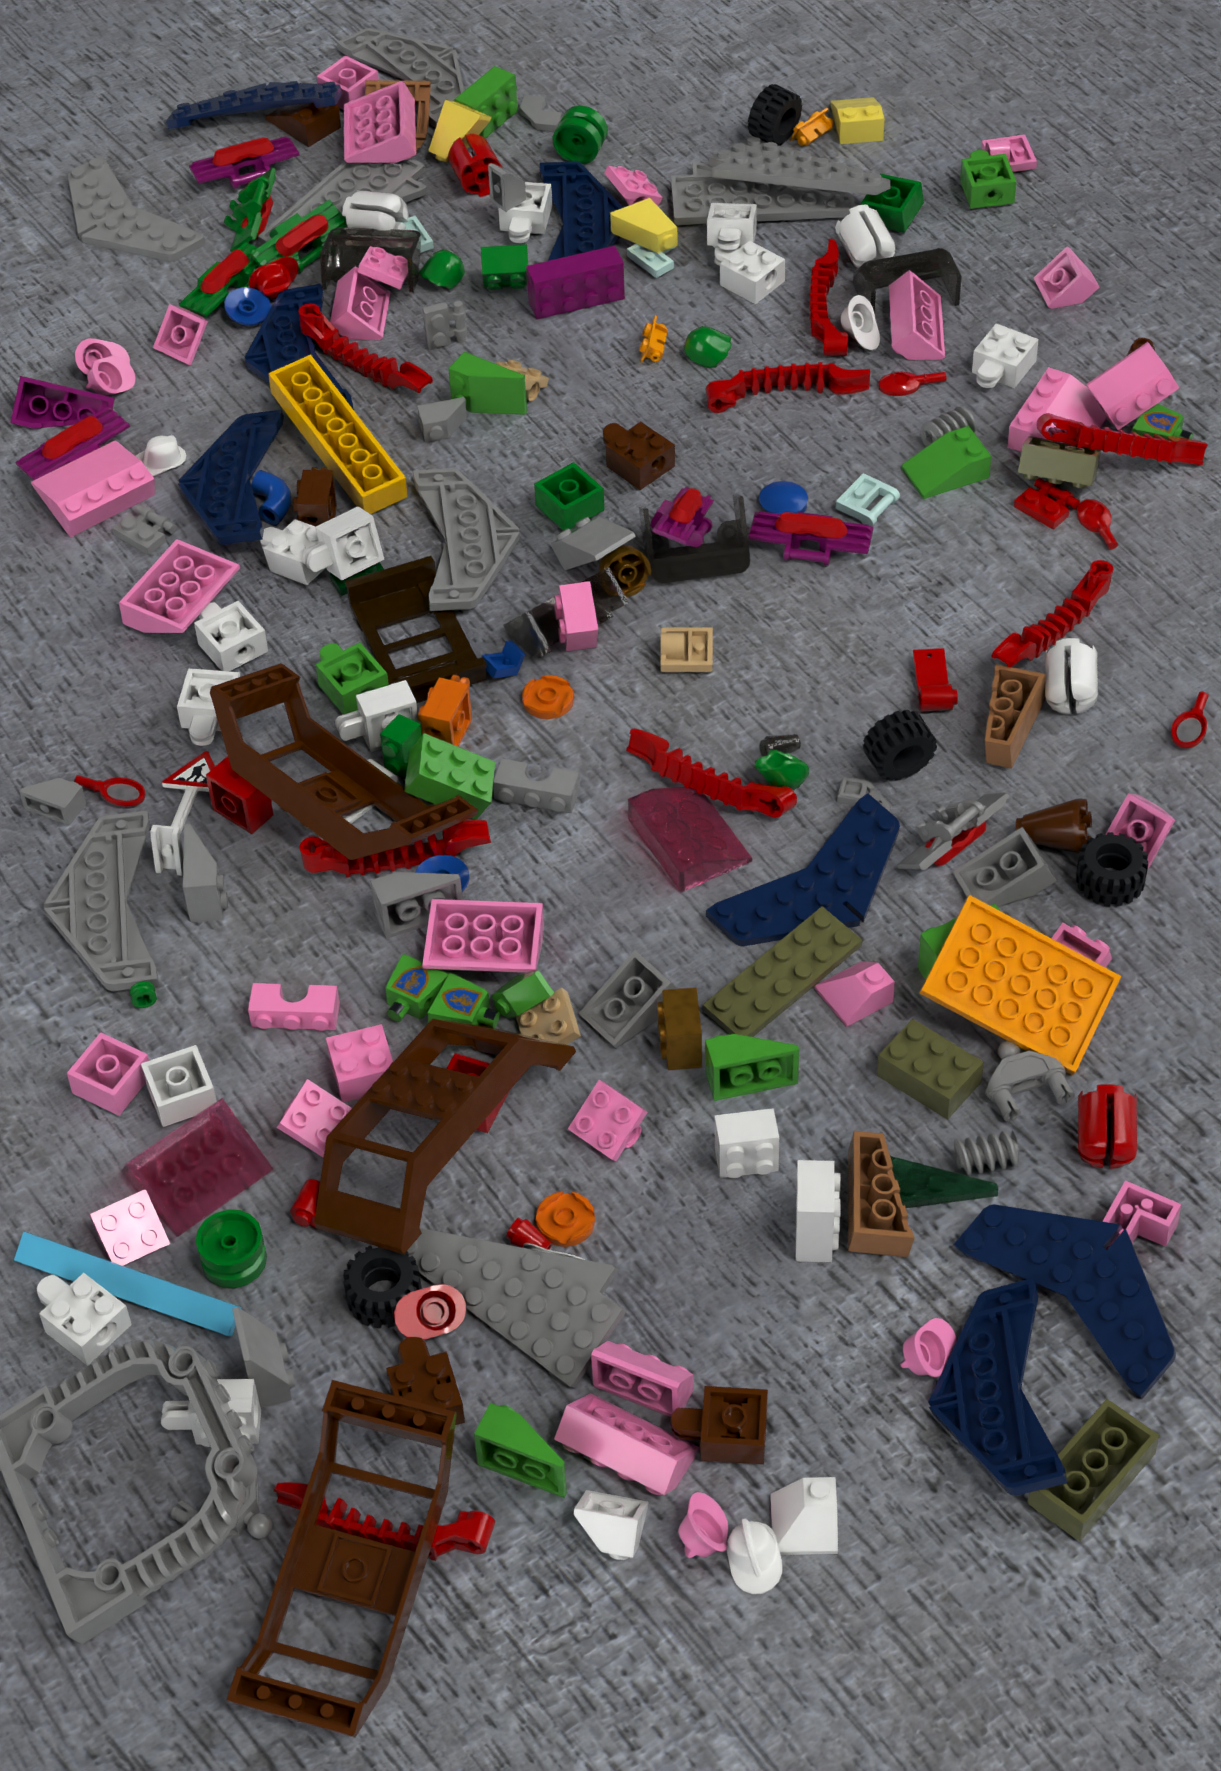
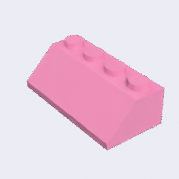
M909 270L889 285L892 348L897 354L903 355L908 360H942L945 358L941 295Z
M591 1393L566 1405L554 1440L562 1443L566 1450L573 1453H582L590 1457V1461L593 1464L601 1467L608 1466L617 1471L621 1478L628 1481H637L645 1485L647 1491L656 1495H666L678 1486L700 1447L686 1440L676 1439L672 1433Z

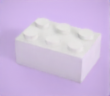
M798 1160L796 1193L797 1262H832V1250L838 1251L840 1173H834V1161Z

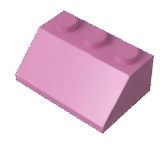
M355 266L337 282L330 323L339 330L340 335L347 336L349 340H381L384 334L391 292L372 278L358 273V268Z
M1148 342L1086 384L1108 420L1117 430L1179 389L1168 368Z
M607 1341L595 1348L591 1354L593 1387L669 1417L672 1416L676 1408H685L694 1390L693 1374L687 1369L661 1362L653 1355H643L633 1351L625 1344H615Z

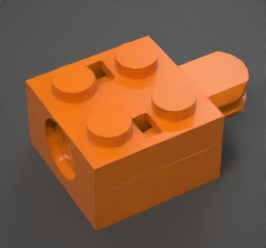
M452 675L451 679L448 680L439 677L435 686L431 687L428 692V700L425 706L422 705L419 709L418 720L421 721V734H428L459 747L472 721L469 678L462 677L460 679L458 675Z

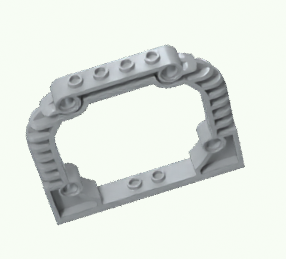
M150 1339L127 1342L117 1349L113 1348L108 1351V1354L101 1359L97 1358L87 1368L80 1369L70 1379L66 1378L61 1381L60 1385L56 1388L51 1389L46 1385L0 1415V1470L66 1635L82 1645L148 1603L147 1595L153 1591H158L167 1582L175 1580L184 1571H189L201 1560H206L214 1550L221 1547L225 1543L231 1529H234L238 1523L241 1504H245L246 1488L257 1477V1466L251 1455L254 1452V1447L247 1436L242 1435L239 1429L242 1426V1421L233 1409H230L227 1403L231 1398L225 1387L219 1384L216 1379L219 1372L215 1364L210 1359L206 1360L189 1346H182L176 1349L170 1344ZM149 1375H162L166 1382L180 1393L189 1397L212 1448L205 1465L206 1475L212 1487L200 1511L183 1527L124 1564L116 1559H106L97 1566L95 1572L65 1568L56 1547L59 1544L58 1538L53 1530L48 1527L45 1520L48 1518L47 1511L38 1502L29 1480L40 1473L44 1459L52 1444L62 1443L70 1436L73 1420L126 1385Z

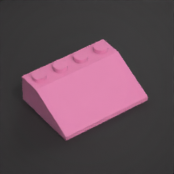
M403 80L344 104V160L346 163H397L402 160H408L416 155L415 99Z
M1048 367L1010 424L1007 448L1021 452L1023 443L1028 436L1046 439L1036 426L1038 418L1045 413L1082 422L1088 427L1093 424L1099 429H1102L1108 418L1088 387L1071 374ZM1052 423L1051 426H1046V429L1048 431L1050 427L1056 426Z
M116 440L31 481L33 488L70 538L155 495L154 477L141 460Z
M176 539L119 602L122 622L143 633H183L240 569V565Z
M432 899L422 964L423 969L525 973L536 971L544 931L543 903Z

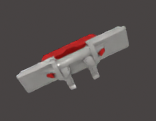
M1008 793L984 794L977 801L963 800L959 803H951L947 809L944 806L939 807L936 810V814L940 821H928L926 825L921 822L915 827L924 843L897 864V868L903 870H925L933 863L937 866H942L949 862L986 831V820L1006 804V799L1009 797Z

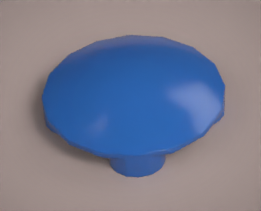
M773 482L765 486L759 495L761 507L769 513H803L807 509L808 496L806 491L800 485L793 482Z

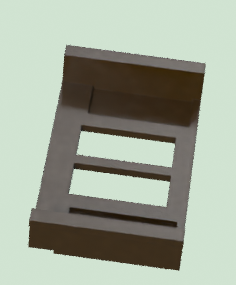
M432 556L345 581L350 608L376 661L387 672L388 684L406 680L416 703L428 700V692L431 687L435 686L439 677L448 680L451 679L452 675H458L460 679L466 677L470 680V687L472 684L487 680V664L483 657H476L453 610L430 611L429 592L436 576L435 562ZM430 613H434L441 627L386 645L383 644L377 629ZM444 636L453 651L395 669L388 654Z

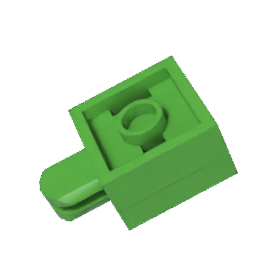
M976 150L970 154L969 158L962 159L960 182L970 209L1015 203L1016 179L1006 154L989 155L987 151Z
M360 642L345 650L336 643L327 644L321 648V661L315 664L318 685L343 715L358 710L356 695L389 685L387 672Z

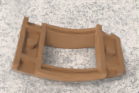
M365 80V95L399 81ZM404 81L415 99V105H418L416 153L427 137L431 81Z

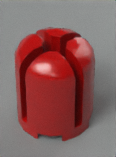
M477 134L465 135L467 143L472 150V157L459 137L453 142L449 150L448 158L451 167L466 193L478 194L479 197L490 195L488 165L493 163L503 168L484 137ZM479 173H481L482 179L478 176Z
M1112 1084L1097 1085V1091L1088 1092L1083 1095L1082 1090L1078 1095V1152L1081 1159L1091 1166L1103 1168V1158H1105L1107 1147L1108 1120L1110 1169L1130 1164L1137 1154L1136 1093L1133 1097L1131 1094L1124 1092L1123 1086Z

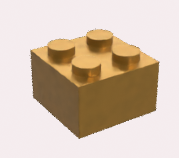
M697 987L662 990V1001L657 1002L661 1059H667L668 1070L702 1068V1031Z

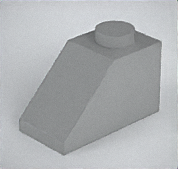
M493 163L488 165L491 203L507 212L526 200V185L522 178Z
M464 397L417 406L419 425L425 442L449 438L467 418Z
M61 778L27 786L20 790L25 810L69 826L86 805L82 786L74 781H67Z

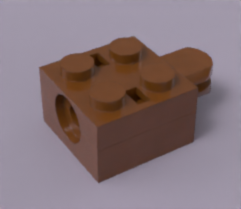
M641 421L629 430H626L617 423H610L604 427L603 443L606 445V467L639 490H642L675 467V444Z
M312 467L311 470H303L301 480H297L298 497H294V512H298L296 520L316 527L336 517L337 501L333 471L328 470L327 467H322L321 470H318L317 467Z
M408 1337L404 1339L398 1348L401 1364L386 1368L391 1394L455 1411V1425L465 1423L463 1403L447 1351L430 1356L427 1345L422 1338Z
M705 1386L703 1409L676 1408L672 1413V1434L676 1439L700 1440L701 1461L764 1465L768 1390Z

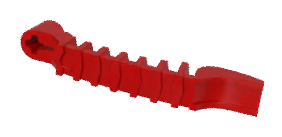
M829 239L827 253L815 260V266L812 267L810 286L811 337H816L824 344L823 355L847 356L848 332H839L830 322V318H828L827 295L830 287L833 288L835 277L838 274L839 258L835 239Z
M304 304L299 308L302 333L315 339L322 348L323 354L333 356L334 360L341 361L344 366L348 365L353 368L354 372L358 371L364 377L372 378L375 383H382L383 387L389 386L391 389H395L397 386H404L417 393H420L421 389L427 384L433 382L432 377L410 362L401 364L399 372L396 358L387 359L385 356L378 358L376 353L369 355L367 348L359 350L357 342L349 344L347 336L339 338V330L320 312V308L316 304Z
M818 362V364L812 365L805 363V365L796 366V364H791V366L784 367L778 365L775 368L766 366L764 369L758 370L752 368L751 371L739 370V373L730 380L712 381L706 386L707 404L710 411L721 413L729 407H734L737 400L745 398L747 389H752L753 395H757L759 388L762 387L765 388L766 393H770L772 386H778V390L781 392L784 390L785 385L791 384V389L796 390L797 385L804 383L805 391H810L811 384L816 383L818 393H822L824 382H829V389L835 394L858 393L869 390L870 369L847 370L838 367L834 363L823 364Z
M1051 413L1041 415L1036 424L1038 431L1047 440L1067 443L1078 448L1086 447L1090 450L1097 449L1106 453L1114 452L1117 455L1126 454L1130 457L1138 456L1147 460L1150 458L1160 462L1164 460L1169 463L1183 462L1203 465L1205 450L1208 446L1206 442L1175 436H1168L1166 440L1158 434L1151 437L1149 434L1144 433L1143 436H1140L1132 431L1130 434L1120 429L1117 432L1112 431L1109 427L1099 429L1093 424L1088 427L1082 422L1059 417ZM1052 423L1056 426L1050 427L1048 431L1046 429V426H1051Z
M1104 560L1092 562L1090 569L1072 591L1070 599L1065 598L1062 606H1056L1054 614L1048 613L1045 620L1038 621V625L1025 626L1022 635L1017 632L1009 635L997 646L991 657L1003 661L1007 664V667L1011 668L1024 658L1032 661L1034 657L1038 658L1041 652H1046L1050 645H1055L1059 638H1064L1065 633L1072 631L1077 623L1080 624L1085 616L1088 617L1098 599L1109 591L1114 570L1112 564Z
M635 728L630 730L629 734L631 735L626 751L647 761L651 766V770L658 772L659 776H666L672 779L674 783L679 782L687 789L692 788L700 795L706 794L710 796V799H718L724 805L730 804L735 806L739 811H759L773 818L780 817L797 804L796 793L790 787H775L753 782L742 786L741 779L738 777L730 781L728 774L725 772L717 776L715 775V769L712 767L703 770L701 762L698 761L692 764L691 756L686 755L683 757V751L680 748L667 753L669 742L664 738Z
M465 820L442 830L443 839L437 840L436 835L432 834L427 837L428 842L423 843L421 839L414 842V845H405L354 860H349L325 840L315 836L305 838L300 843L299 848L306 871L318 873L333 870L345 874L346 877H350L351 874L360 873L362 876L368 872L378 874L384 870H391L393 872L398 868L406 867V869H411V866L420 865L430 857L438 855L455 857L466 848L489 844L491 839L486 820Z
M294 1482L277 1483L274 1488V1492H277V1503L300 1510L308 1484ZM326 1496L324 1497L316 1525L416 1552L424 1525L419 1524L415 1535H410L411 1528L407 1523L401 1522L398 1532L392 1531V1522L384 1519L379 1529L375 1528L376 1519L368 1514L363 1524H359L361 1514L352 1507L346 1520H344L343 1517L347 1510L346 1502L338 1498L329 1514ZM460 1511L455 1523L437 1526L428 1557L436 1561L438 1556L454 1549L473 1554H484L495 1526L494 1518L480 1511Z

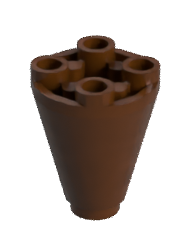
M1078 798L1023 815V818H1017L1016 831L1023 827L1036 845L1079 853L1081 846L1086 844L1087 840L1091 838V836H1087V828H1092L1091 811H1088L1087 799Z

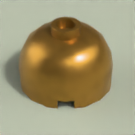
M621 545L602 557L599 575L602 583L610 593L620 595L621 597L636 595L646 586L645 581L648 575L649 577L651 575V566L641 551L633 546Z

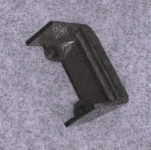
M370 228L332 229L320 253L322 289H327L330 280L337 283L353 267L356 266L358 268L367 250L372 246L380 247L389 254L402 256L408 260V276L403 285H409V292L414 293L419 279L420 232L399 229L383 231Z
M943 248L870 260L863 263L853 274V285L857 294L869 300L874 314L875 289L889 287L891 283L909 270L921 280L941 277L954 305L958 306L960 303L962 276L950 252Z
M739 494L733 495L735 520H728L720 524L717 530L718 542L701 544L699 547L669 548L668 538L651 531L648 508L644 506L639 507L643 545L646 558L650 562L651 577L659 583H670L738 574L746 571L750 565V551L743 496Z
M609 567L581 581H590L596 619L600 624L614 617L611 612L628 604ZM555 596L503 625L508 635L531 657L537 655L539 659L552 652L550 646L559 642V619L556 620L554 611Z

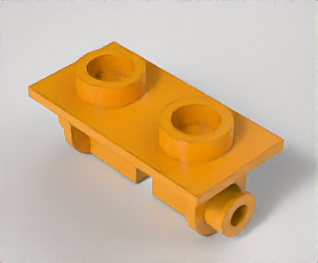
M828 108L820 113L818 111L814 112L805 123L803 121L799 122L793 129L794 134L790 141L792 142L797 138L799 145L807 146L818 139V134L821 137L833 128L834 122L826 116Z
M656 315L651 323H646L642 332V336L645 338H643L639 347V351L642 352L641 363L645 357L650 358L654 362H658L663 358L668 330L664 324L656 323Z

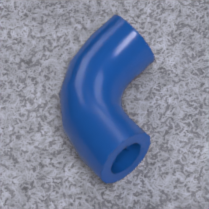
M259 470L254 475L251 484L253 493L267 498L259 507V514L265 522L277 525L291 506V491L281 478L272 473Z

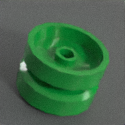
M579 105L569 108L565 111L552 136L556 152L569 162L576 161L581 164H587L593 161L608 135V126L605 119L596 110L587 106Z
M227 1209L214 1213L204 1220L199 1227L196 1245L203 1273L211 1283L222 1288H238L250 1284L260 1276L266 1266L267 1253L260 1224L251 1214L241 1210Z

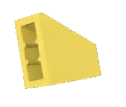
M445 100L428 151L436 154V159L448 162V154L453 142L460 137L465 147L468 148L469 145L465 135H479L490 122L491 116L461 103Z
M651 198L610 213L611 232L617 236L656 253L678 246L677 226Z

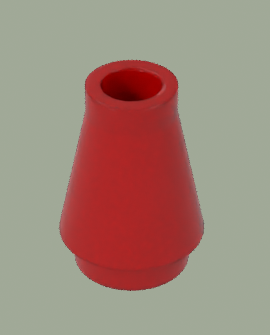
M517 1218L506 1234V1238L511 1241L510 1244L516 1247L524 1248V1243H530L550 1250L552 1242L528 1219L522 1220Z

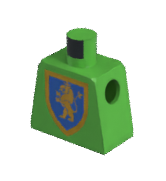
M1158 403L1141 414L1132 428V432H1136L1140 436H1143L1144 433L1149 434L1151 437L1158 434L1166 440L1168 436L1192 439L1193 437L1192 432L1182 429L1184 417L1181 414Z
M403 954L386 985L387 1004L390 1006L387 1010V1015L396 1022H400L406 1014L417 1019L424 1018L449 974L439 969H423V962Z
M449 973L427 1012L428 1022L433 1018L475 1025L484 1024L494 1028L497 1026L500 1018V1011L490 1009L489 993L487 990L453 973Z

